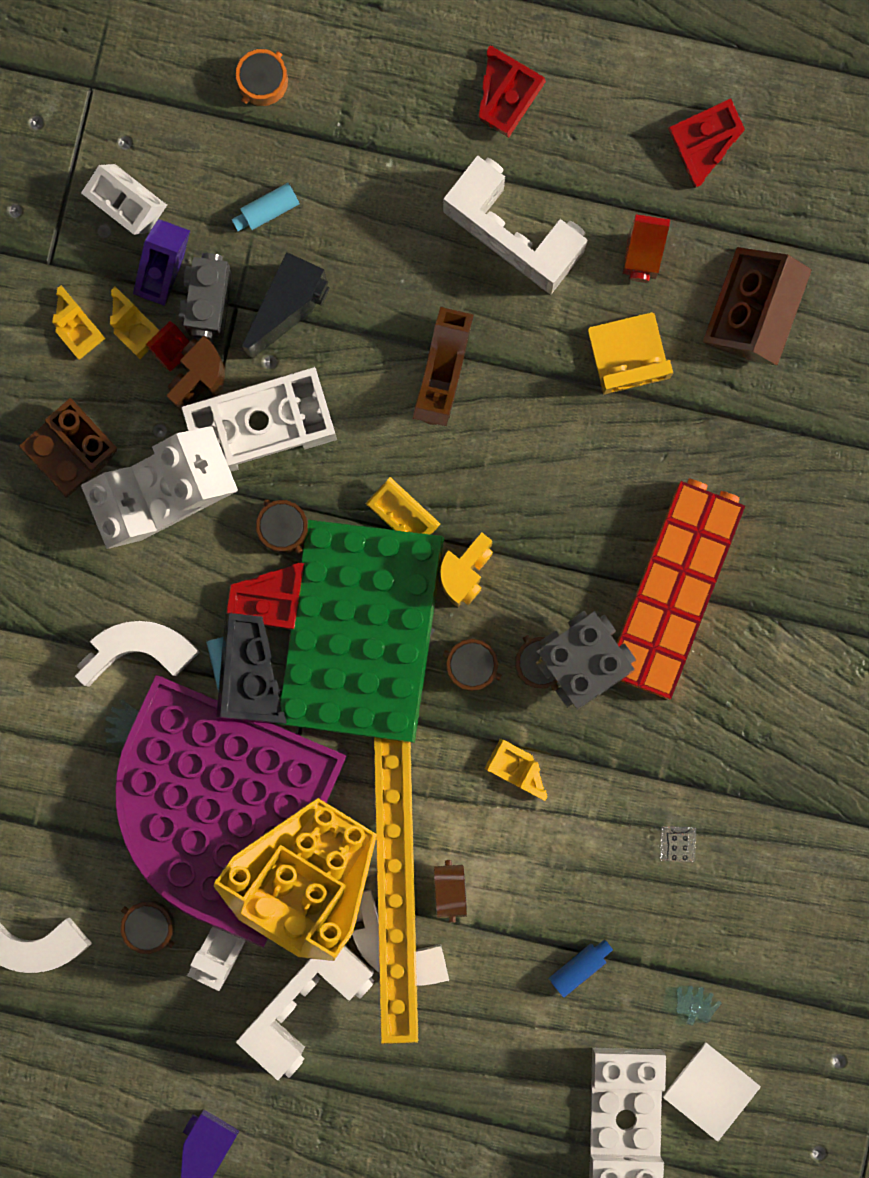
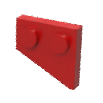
M490 45L487 49L488 60L486 75H484L483 99L480 103L479 118L481 122L509 138L546 83V80L542 75Z
M731 98L668 127L694 188L702 185L705 181L704 179L745 130Z
M296 563L293 566L232 584L227 613L262 616L264 625L294 629L304 563Z

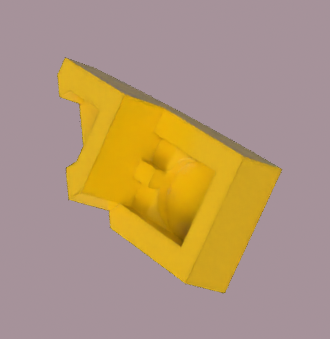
M61 285L57 288L58 302L56 314H53L52 323L56 326V333L80 360L106 338Z
M114 287L111 290L113 311L112 316H110V325L114 328V334L141 359L149 351L145 344L160 330L118 288Z
M500 738L484 769L546 801L548 796L542 784L538 762L534 760L533 755Z

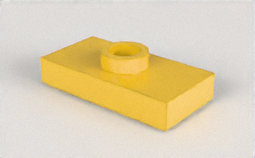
M391 477L365 503L393 530L431 535L440 525L430 513Z

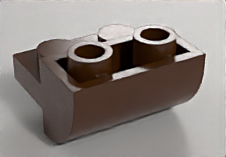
M205 336L199 341L194 338L182 350L181 354L184 357L180 362L188 373L186 375L178 374L167 387L170 390L166 395L167 398L182 414V407L192 404L205 389L214 397H217L224 385V364L214 345Z
M71 398L47 417L45 423L19 445L26 456L65 498L70 496L90 477L93 478L117 452V447Z

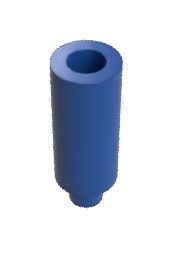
M605 939L596 947L590 943L548 979L565 998L607 963L604 957L612 952L613 949Z

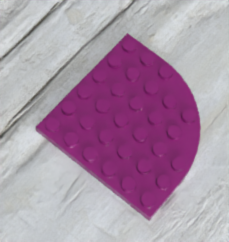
M156 675L127 737L117 770L116 809L125 846L141 875L168 903L205 924L264 948L268 938L236 917L215 889L214 882L233 856L317 798L327 803L345 762L346 755L268 722L217 718V700Z

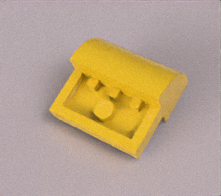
M482 532L460 559L448 550L442 561L441 585L447 598L457 607L463 602L469 605L481 591V587L478 585L481 576L472 569L476 567L480 571L493 553L489 549L492 545V540Z

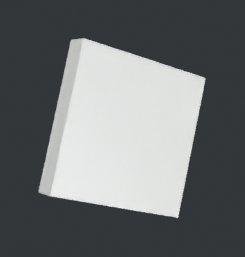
M705 1042L662 1097L716 1141H719L761 1086Z

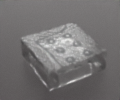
M661 826L659 860L695 862L696 827Z

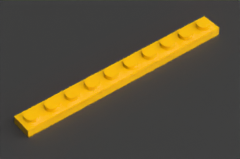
M374 737L381 1044L418 1043L411 743Z

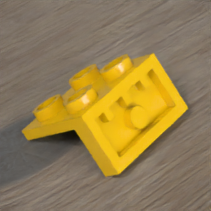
M654 313L634 316L593 326L588 329L604 395L667 380L673 375L671 361H666Z

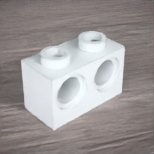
M115 164L99 165L81 194L132 234L149 233L167 204Z

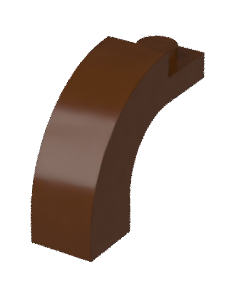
M440 307L413 419L421 420L430 425L447 426L474 314Z

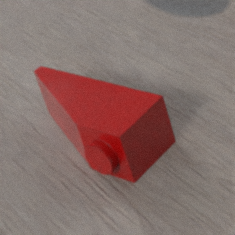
M635 215L628 234L622 274L630 275L629 279L632 281L648 283L650 278H657L670 227V219Z

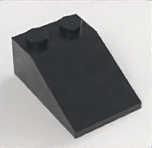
M286 252L242 345L246 356L253 359L312 313L316 304L322 306L330 289L327 286L328 281L323 268Z

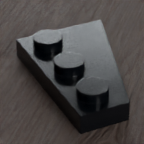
M235 613L225 614L217 718L287 723L284 711L281 712L278 697L280 692L270 662L272 657L262 616Z

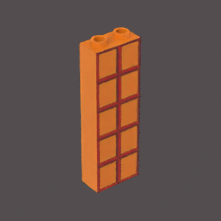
M688 478L687 483L680 481L676 488L617 641L618 646L625 643L636 661L631 663L635 670L620 681L667 700L672 699L745 509V505L738 503L740 499L738 496L725 491H720L719 495L706 491L708 485Z

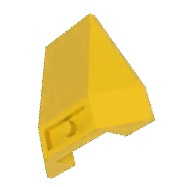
M317 798L233 856L214 882V887L241 922L297 957L335 961L354 931L377 834Z

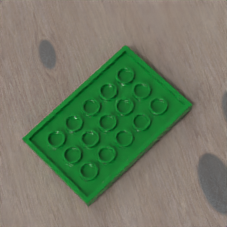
M308 520V533L304 542L301 562L304 563L295 627L291 629L280 703L281 712L284 711L287 723L277 724L415 743L444 544L443 536Z

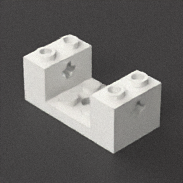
M477 156L443 199V212L551 295L583 255L588 241L583 237L586 234L585 231L572 221L566 224L560 219L538 248L533 251L531 249L533 244L525 236L518 232L513 235L503 228L505 222L495 213L489 211L485 214L504 191L505 176L501 174L503 168L494 160L487 157L484 161Z
M315 367L182 407L189 431L212 426L230 472L239 469L237 464L301 445H303L305 450L337 440ZM264 412L267 414L269 423L265 429L257 431L249 426V418L253 413Z
M212 426L177 433L152 446L155 454L131 467L105 472L81 485L106 549L144 540L238 491Z
M345 944L335 961L310 958L236 1041L242 1049L276 1080H279L283 1074L290 1078L305 1059L301 1056L305 1046L275 1019L282 1023L297 1005L293 999L299 993L305 997L319 982L320 978L316 975L317 973L349 1001L354 995L360 999L374 984L375 980L371 978L374 968L347 944Z
M592 1048L589 1178H663L664 1162L660 1156L662 1091H665L666 1055L661 1049ZM622 1110H630L636 1116L634 1125L628 1129L620 1128L616 1124V1116Z

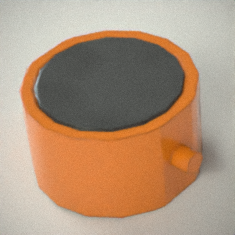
M256 49L248 52L240 59L236 68V81L243 96L242 102L245 104L251 102L256 106H268L276 103L284 96L288 87V75L284 62L281 59L282 54L279 51L275 54L271 50Z

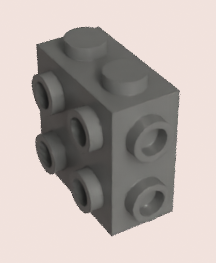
M203 253L202 258L193 257L192 266H186L184 286L187 287L188 296L187 300H181L179 320L182 321V326L185 327L189 336L196 338L198 341L205 336L214 344L215 339L223 340L233 273L228 261H222L223 256Z
M583 611L568 622L571 627L561 635L554 631L539 642L542 648L537 651L540 659L536 661V664L547 679L554 676L560 685L556 693L567 708L573 704L576 710L580 709L635 670L631 663L636 661L629 648L625 643L618 646L611 636L616 630L605 615L599 618L595 611L590 615Z

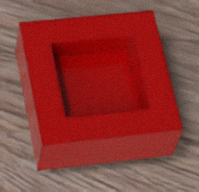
M169 321L145 345L164 368L171 372L184 357L181 352L189 343V340L174 323Z

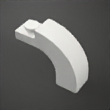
M145 621L121 623L104 630L90 641L99 652L96 655L92 652L89 653L78 664L77 667L80 671L75 677L84 686L89 687L115 660L123 655L134 652L147 653L153 656L173 676L177 677L200 651L184 636L166 626Z
M372 889L363 891L356 919L357 922L363 921L364 927L355 928L352 935L361 955L369 965L380 973L379 922ZM441 944L416 950L417 986L449 981Z
M71 918L65 919L46 937L38 940L18 938L8 932L0 923V966L25 973L49 971L75 959L92 942Z
M212 927L201 949L196 952L190 965L192 967L187 976L219 991L229 975L245 940Z

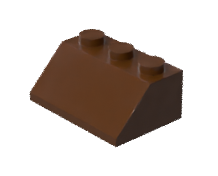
M737 247L703 343L751 361L778 366L812 269L788 254Z

